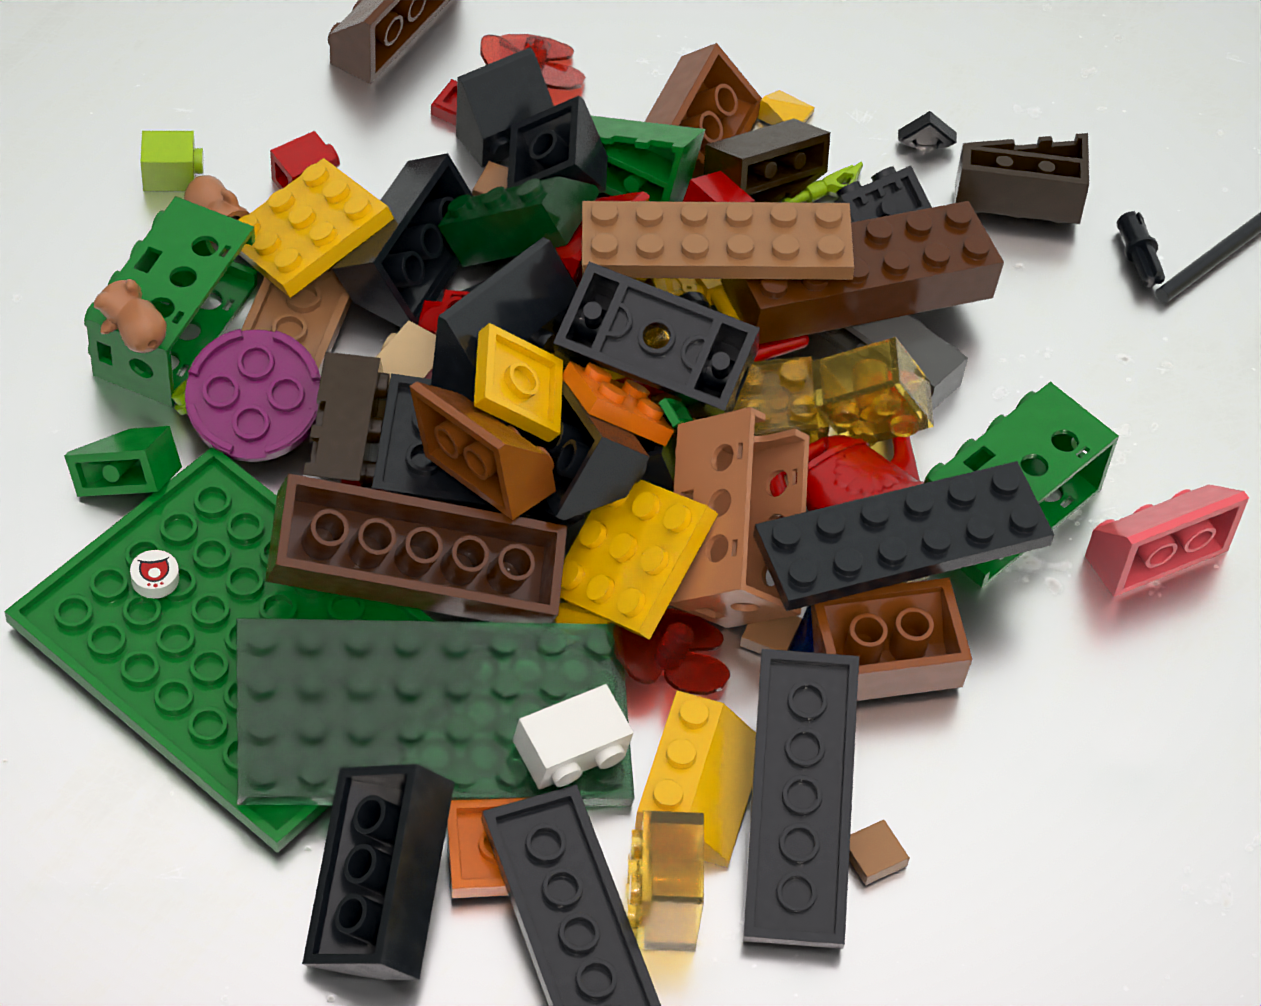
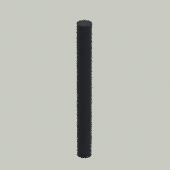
M1261 212L1156 289L1155 295L1157 299L1162 303L1169 302L1261 233Z

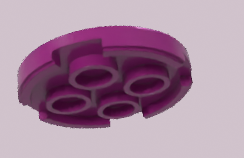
M241 329L230 331L214 339L203 348L188 371L185 406L190 422L204 443L210 448L213 447L224 453L231 459L259 462L280 457L299 446L311 433L312 425H316L318 411L317 395L321 379L319 369L307 349L285 333L277 330L275 332L268 330L241 331Z

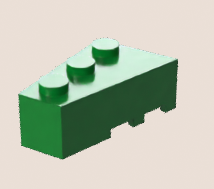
M591 115L608 155L607 184L604 193L615 196L644 191L650 195L649 201L683 202L689 182L693 176L706 129Z

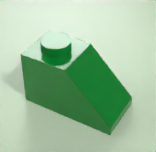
M170 426L127 429L68 451L64 455L77 497L158 492L182 468Z

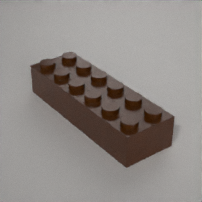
M964 201L851 222L854 256L853 280L721 279L722 286L737 316L741 321L760 328L759 344L992 299L1004 261L970 202Z
M288 473L277 492L265 582L543 631L559 613L567 526L523 517L511 520L502 513Z

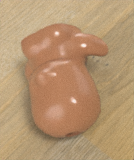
M198 176L189 183L185 190L184 200L238 220L250 214L247 209L239 205L235 194L227 190L222 182L214 176Z
M134 280L115 281L106 286L96 296L94 308L100 310L106 317V320L101 325V334H109L118 328L125 346L131 351L138 353L152 352L164 341L167 323L162 314L150 301L142 299L141 288Z

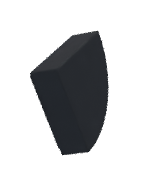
M928 111L898 130V141L913 148H917V144L937 145V149H942L957 143V132L931 111Z

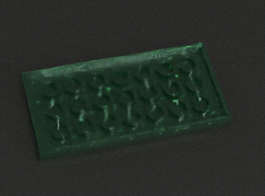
M237 618V805H333L339 769L342 767L419 764L455 782L452 800L530 798L577 784L585 806L631 807L635 796L630 744L626 756L616 765L606 769H600L599 766L582 772V775L577 780L566 786L557 787L555 784L539 790L512 741L520 718L604 684H607L628 721L621 627L615 624Z

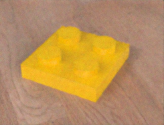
M491 323L487 324L478 332L474 406L547 442L552 441L561 432L563 359Z

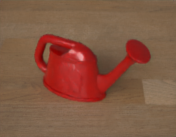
M887 373L873 379L866 391L868 399L872 403L884 407L887 412L894 454L891 461L870 448L869 444L861 438L833 435L822 437L809 444L806 498L808 511L924 484L919 478L904 414V402L909 399L915 389L911 377L902 373ZM786 472L777 474L771 480L770 491L773 497L781 495L787 488L785 482Z

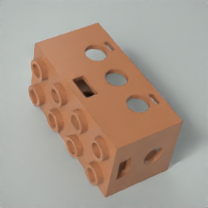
M752 407L678 424L673 492L709 506L718 513V516L669 605L725 628L801 615V608L786 611L775 585L769 586L767 584L766 573L768 568L753 533L755 524L771 521L779 516L787 517L806 512L809 435L797 429H791L769 435L754 436L755 423L765 421L766 414ZM786 472L788 476L787 488L781 495L773 497L770 491L771 480L777 474Z

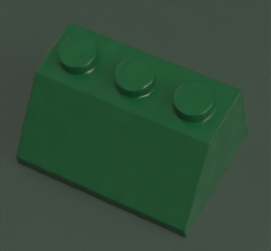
M554 177L541 181L535 178L511 188L505 189L500 186L484 194L475 196L465 194L457 197L448 205V211L439 223L438 228L463 267L518 256L542 237L550 240L554 248L568 244L582 222V201H595L600 192L596 185L563 177Z

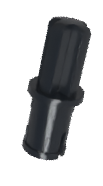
M1135 211L1124 213L1118 218L1116 224L1125 242L1126 258L1135 263L1144 286L1152 288L1155 284H1162L1165 280V275L1156 254L1158 250L1156 239L1149 235L1144 218L1140 212L1137 214Z

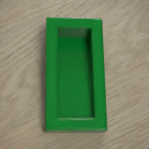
M664 398L658 402L676 430L678 424L694 421L682 401Z

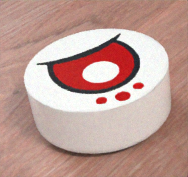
M149 550L143 552L131 564L132 586L138 594L146 598L165 597L172 593L179 583L177 561L171 554L165 551Z

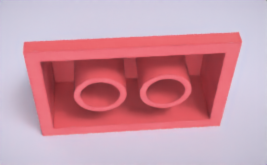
M1210 484L1192 491L1190 489L1182 490L1170 500L1154 506L1147 504L1129 516L1116 521L1109 519L1100 523L1093 529L1085 557L1112 596L1116 597L1227 552L1249 497L1245 491Z

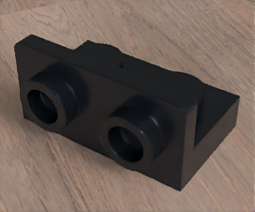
M894 166L885 168L871 177L873 182L861 186L859 181L850 183L836 192L839 198L833 202L850 203L851 222L932 208L912 166L897 172Z

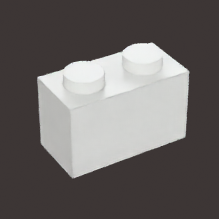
M604 684L520 718L512 741L540 790L552 784H555L557 787L566 786L577 780L582 775V772L599 766L600 769H606L616 765L626 756L634 732L607 684Z

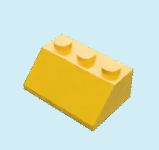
M676 691L637 810L633 841L728 868L752 790L756 732L724 703Z

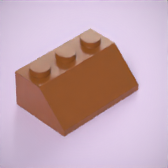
M715 43L681 56L644 122L706 129L693 172V179L704 176L706 144L750 132L759 115L762 97L721 47Z
M415 382L409 386L425 457L511 520H514L556 491L552 471L554 469V462L550 454L543 447H536L523 438L513 426H506L491 414L475 407L471 400L460 393L421 382Z
M950 577L895 584L811 605L814 653L859 656L857 701L963 687L973 659Z

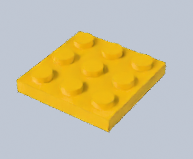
M323 158L318 163L307 167L302 175L286 187L274 192L266 202L250 214L238 219L241 222L254 226L255 230L254 244L252 246L245 244L238 255L291 298L395 218L386 204Z
M640 480L633 485L627 497L591 510L564 559L560 600L650 640L718 513L705 504Z

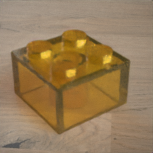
M896 337L811 361L814 407L838 435L864 439L869 444V447L877 442L899 436H912L920 430L934 427L930 381Z
M811 356L753 362L733 411L752 407L766 414L765 421L755 423L754 436L797 429L809 435V444L828 436L830 426Z
M643 810L640 830L631 829L630 854H628L627 884L630 887L626 914L632 930H635V938L640 949L696 951L704 906V813Z

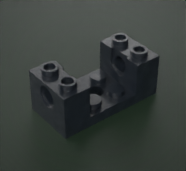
M589 261L553 345L555 356L563 359V367H567L569 361L585 368L588 363H592L603 369H608L681 398L682 403L686 406L692 418L698 420L733 411L759 350L760 328ZM652 328H662L668 332L670 340L666 346L654 349L645 344L643 337Z

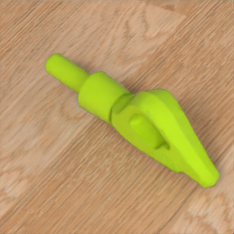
M859 162L855 166L850 165L833 172L822 180L813 182L794 198H786L782 202L802 203L806 201L807 203H812L828 195L839 198L836 192L848 185L842 183L857 181L863 163Z

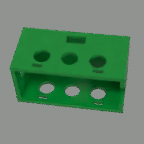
M175 196L165 211L160 210L157 213L149 233L143 241L138 240L135 243L127 263L121 271H115L108 282L109 285L115 281L134 280L141 288L142 299L150 301L167 323L165 339L152 352H133L125 346L118 328L109 334H101V325L106 320V317L100 310L94 308V302L91 303L84 317V325L87 327L88 354L91 357L93 376L173 407L176 402L171 398V395L182 382L188 379V371L197 355L210 342L223 335L257 286V270L234 261L245 244L251 246L254 244V226ZM210 241L217 244V251L213 248ZM226 249L229 250L225 257L222 256ZM210 294H216L222 299V303L215 309L201 308ZM229 303H233L228 311L225 310ZM189 324H194L201 330V333L195 339H180V336ZM171 355L179 360L178 366L173 370ZM186 368L187 370L183 376H179L182 370Z
M1050 381L1036 393L1034 391L1028 392L1007 416L1001 414L996 417L988 426L986 432L977 440L973 438L967 440L959 448L955 457L945 465L943 463L935 465L925 477L924 483L1017 461L1053 530L1101 491L1119 435ZM1060 490L1062 497L1058 501H1045L1054 491ZM1068 500L1071 501L1067 507H1062ZM1025 552L1004 557L1002 560L995 559L959 569L983 588Z

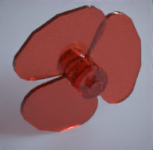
M488 34L482 37L480 55L486 65L531 47L535 52L547 88L573 90L581 88L585 81V75L578 69L551 62L568 60L573 57V48L565 43L531 34H506L501 37Z
M667 608L650 640L618 625H614L612 641L616 657L629 676L639 683H655L664 670L666 682L675 690L706 696L721 691L730 678L728 667L717 658L689 652L717 650L724 641L720 630L698 616L677 609Z

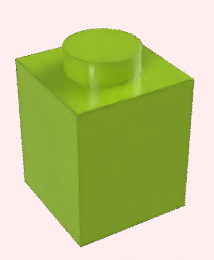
M142 131L140 163L143 191H185L189 183L195 179L196 174L204 173L203 148H195L194 131Z

